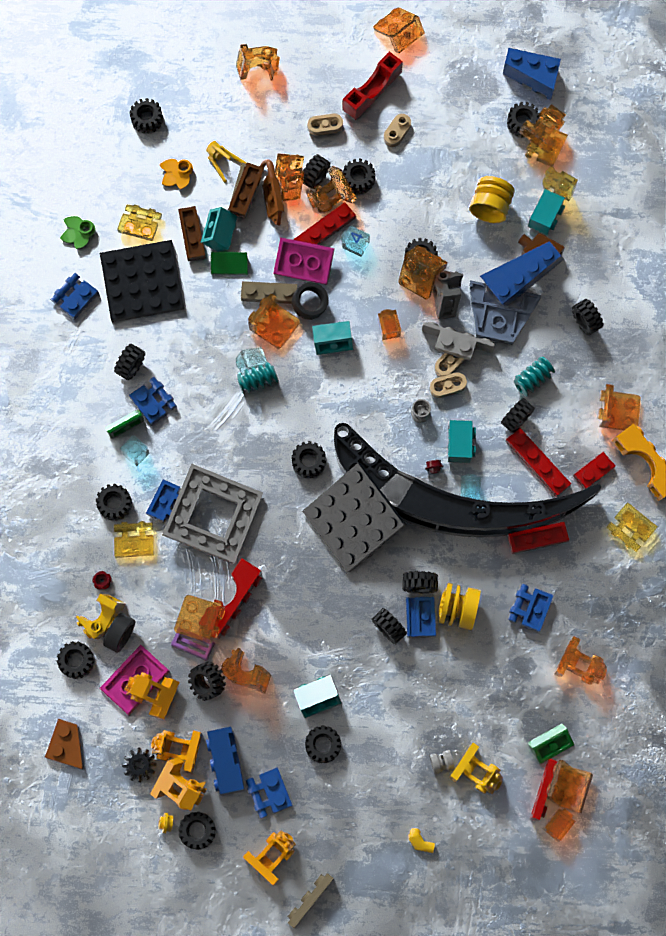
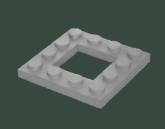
M191 464L162 536L235 564L263 492ZM201 490L237 504L224 538L188 524Z

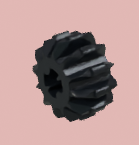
M140 747L137 748V754L130 750L129 752L132 757H124L129 763L122 764L123 768H129L124 772L125 776L131 774L130 780L134 781L137 777L139 783H142V776L147 781L150 780L148 773L150 772L154 775L155 771L151 767L157 766L156 762H151L155 756L153 754L148 756V749L142 754ZM143 760V769L139 768L138 770H136V762L140 763Z

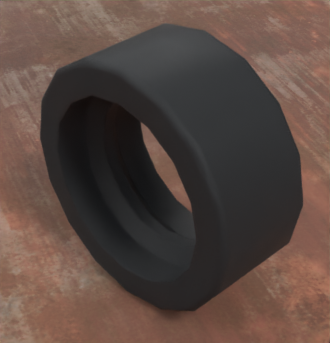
M314 282L302 284L297 288L292 297V307L296 314L309 320L322 315L329 304V296L326 290ZM312 291L319 296L321 304L317 310L308 311L301 305L300 296L303 292Z
M120 613L110 625L103 645L116 653L120 652L134 630L135 619Z

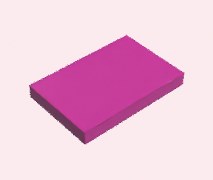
M280 237L273 274L328 285L335 248Z
M140 644L99 689L127 715H130L141 703L132 700L131 696L126 695L127 691L124 689L129 682V677H134L137 674L141 675V672L152 676L153 681L160 683L170 671ZM151 686L148 695L153 691L155 687Z

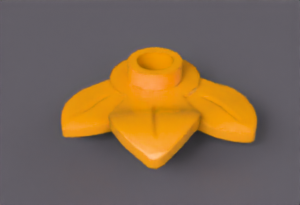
M168 159L159 164L166 172L162 179V185L171 187L177 184L180 190L188 186L190 175L193 172V165L190 161L186 159L180 161Z

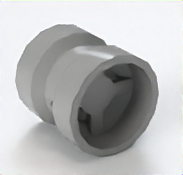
M418 399L413 403L411 416L414 421L423 423L428 420L431 411L430 403L424 399Z
M450 750L443 751L439 755L436 753L429 755L435 775L443 770L450 771L455 769Z

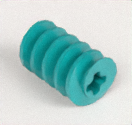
M539 357L537 361L532 363V366H527L526 370H522L520 375L515 376L514 384L524 396L528 397L529 393L527 390L532 393L535 392L533 385L540 388L539 381L545 384V376L551 379L550 372L555 373V369L545 357Z
M269 362L265 363V368L261 364L258 365V371L255 367H251V373L247 369L244 370V376L237 372V380L243 395L245 389L248 393H251V387L258 391V384L262 388H265V382L271 386L272 379L279 383L274 366Z

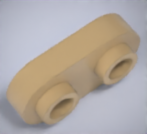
M335 113L313 116L308 120L307 128L309 133L315 136L337 133L343 128V119Z
M398 114L384 132V142L386 145L395 147L401 143L411 128V119L408 115Z
M444 353L435 363V373L439 377L452 374L465 359L460 357L454 358L453 355ZM441 367H446L447 370H446V371H442L440 368H441Z
M452 373L436 378L430 384V393L436 398L460 393L466 387V377L461 373ZM454 382H459L460 385H459V386H455L453 383H454ZM441 387L442 391L438 392L436 388Z

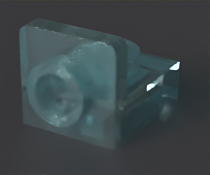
M262 347L242 350L236 357V366L242 375L244 370H249L251 367L258 368L260 364L265 367L267 362Z

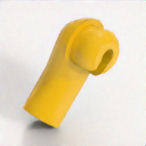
M412 828L408 838L414 849L433 853L435 843L424 841L420 835L421 831L418 828Z

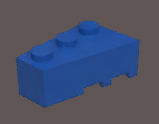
M508 48L503 75L521 85L525 84L531 87L532 91L536 93L538 91L551 100L561 59Z
M232 727L207 731L208 752L211 751L213 758L210 760L212 772L215 771L217 777L214 780L216 792H220V795L224 796L245 791Z

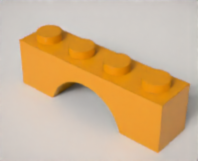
M632 424L617 435L612 442L623 456L629 454L637 455L648 463L651 470V478L647 487L656 499L660 501L666 497V460L660 457L656 452L655 446L646 440L642 429Z

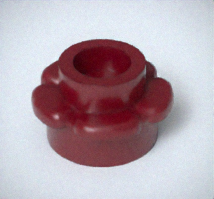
M441 460L427 461L425 470L429 471V474L439 473L444 465L441 464Z
M99 571L92 579L94 587L98 590L109 588L112 581L110 574H107L105 571Z

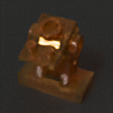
M240 44L235 64L240 80L247 79L251 68L260 66L262 69L267 70L272 81L273 77L277 76V71L279 70L280 56H277L278 49L269 46L248 48L247 44Z
M552 104L548 108L544 107L538 115L540 118L535 125L526 120L519 131L520 134L547 154L556 142L550 135L562 128L565 123L563 119L566 116L565 113Z
M277 153L275 173L282 190L281 197L283 202L300 199L304 177V156Z
M332 166L327 169L331 176L328 184L323 187L321 185L314 188L308 187L309 193L306 195L313 209L317 207L319 213L330 211L333 208L332 206L342 199L349 203L357 200L342 169ZM335 189L336 194L329 199L327 194Z
M573 636L554 674L561 678L565 671L568 670L582 677L581 680L589 685H592V683L599 684L600 680H603L607 673L603 659L597 655L589 657L581 653L577 649L581 639ZM579 659L590 664L586 672L575 667Z
M237 648L236 651L233 649L231 651L232 656L225 659L222 663L221 669L223 674L234 684L266 693L271 674L263 666L256 664L253 670L243 671L241 663L245 652L240 648Z

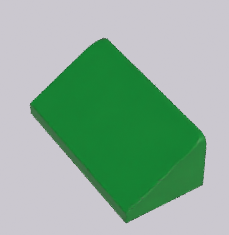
M211 252V274L248 275V253Z
M135 410L106 426L105 429L110 438L113 439L144 422V418L139 410Z
M563 724L528 742L539 764L574 746L570 733Z

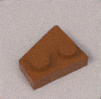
M58 719L45 758L83 770L79 727L77 724Z

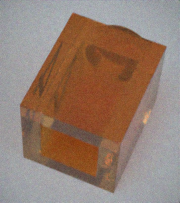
M386 309L378 313L377 321L382 341L400 337L401 327L397 311Z
M559 808L542 829L557 842H560L576 821L572 819L573 815L565 808L561 810Z

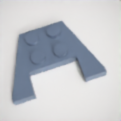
M470 280L469 289L476 337L513 345L539 303L541 295L525 292L521 309L483 301L486 283Z

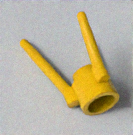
M216 141L211 142L206 148V152L209 154L207 158L212 162L223 182H227L215 159L220 160L224 156L231 160L232 157L241 164L246 163Z

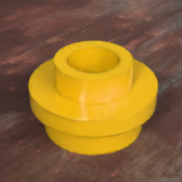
M164 813L159 818L158 828L162 829V833L171 832L173 815Z

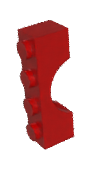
M389 51L377 63L373 74L366 83L359 88L354 87L342 99V110L354 120H357L402 73L403 61Z
M241 558L231 573L232 579L236 583V594L233 600L224 607H209L198 623L200 628L218 639L221 636L225 637L231 628L229 624L233 619L236 620L242 611L240 607L243 603H248L252 596L250 592L254 586L258 587L263 579L261 577L262 571Z

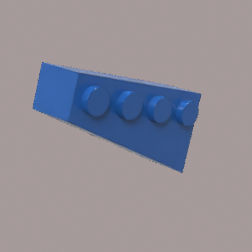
M549 241L480 275V277L504 306H509L560 264L564 258Z

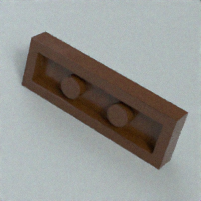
M246 163L229 205V212L246 218L263 176L264 167Z
M196 206L178 209L187 260L193 261L206 258L204 246L201 243L202 235Z

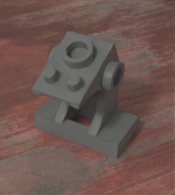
M436 270L431 291L437 306L436 315L438 319L456 317L461 297L460 289L456 287H461L463 274L457 271Z

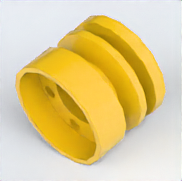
M481 177L478 180L469 211L476 218L488 223L504 222L514 196V187L509 182L498 177Z
M447 583L440 601L438 611L439 623L444 624L446 616H450L449 626H452L455 618H459V628L472 630L481 590L468 587L465 595H461L460 585H457L456 592L452 593L453 584Z

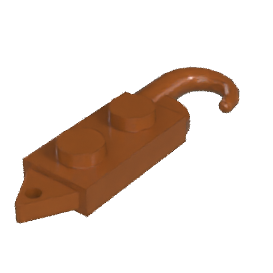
M265 159L261 162L260 166L265 167L267 165L268 175L262 185L267 215L275 225L280 226L281 216L284 212L278 178H276L273 162L270 159Z

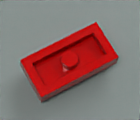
M602 452L573 476L586 489L613 470L616 465Z

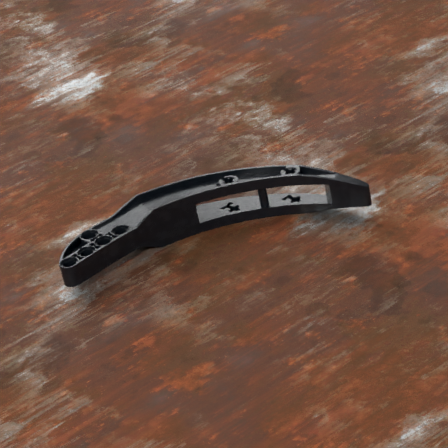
M339 423L334 430L335 456L344 475L357 463H361L405 522L442 534L481 538L498 537L546 526L566 517L585 505L598 494L602 487L600 484H596L566 496L532 502H490L467 498L446 492L399 471L378 454L347 423ZM340 431H346L348 435L345 437H340L338 433ZM353 444H359L361 446V449L354 450L351 446ZM367 457H372L375 461L373 463H367L365 459ZM385 470L389 474L386 477H382L378 472Z

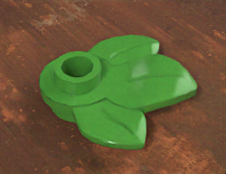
M78 216L64 218V223L68 229L61 235L60 239L65 243H74L75 249L85 247L89 237L93 236L96 231L94 223L89 220H82Z

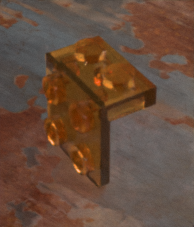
M399 7L391 10L388 15L380 19L373 26L374 31L390 38L392 46L398 54L425 34L419 16Z
M417 245L405 254L398 283L427 300L431 296L436 276L446 269L448 262Z
M270 293L267 298L264 297L261 300L258 310L250 314L248 324L250 331L275 348L280 349L298 327L300 320L277 304V297Z
M606 384L604 390L600 391L599 401H602L597 415V419H600L599 427L625 430L632 424L638 426L641 397L635 394L613 392L614 385Z
M186 595L174 631L178 634L211 644L213 638L216 639L219 627L217 625L219 619L222 620L225 614L223 602L215 599L214 602Z
M559 760L553 769V781L547 788L548 799L558 807L582 814L593 774L573 768L564 760Z

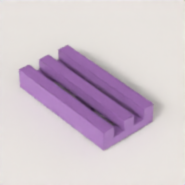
M181 627L178 628L171 643V646L205 661H208L212 648L215 645V642ZM183 633L189 637L206 643L209 646L208 648H206L202 645H199L195 642H192L188 639L181 637L180 634ZM179 640L206 653L205 655L176 642Z

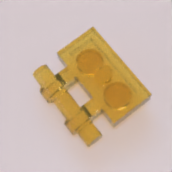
M539 125L538 129L533 133L531 143L527 145L525 156L532 158L533 154L536 153L538 154L536 161L553 167L568 135L551 128L548 134L544 132L546 127ZM540 140L545 141L542 147L538 145Z
M549 167L545 171L542 185L547 190L553 188V193L570 201L578 179L564 171L559 173L555 171L554 167Z
M126 204L125 211L131 213L130 215L122 214L117 231L153 242L158 222L152 220H161L162 213L156 212L152 208H149V210L141 208L137 204ZM138 214H139V215H142V216H146V219H143V218H140V217H137V216H138Z
M627 502L614 517L620 522L619 525L616 526L610 522L606 528L612 532L611 535L621 539L627 548H632L637 552L641 546L635 541L639 538L645 543L658 526ZM624 527L633 533L631 538L622 531Z
M139 521V523L128 524V522L114 524V532H122V537H114L115 558L154 556V536L146 535V530H153V522L145 523V521ZM128 531H139V536H129Z

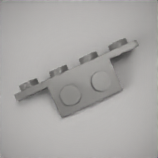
M424 322L422 326V332L438 337L435 350L471 361L474 348L493 353L495 343H492L489 339H479L470 333L456 332L451 327L443 328L434 322Z

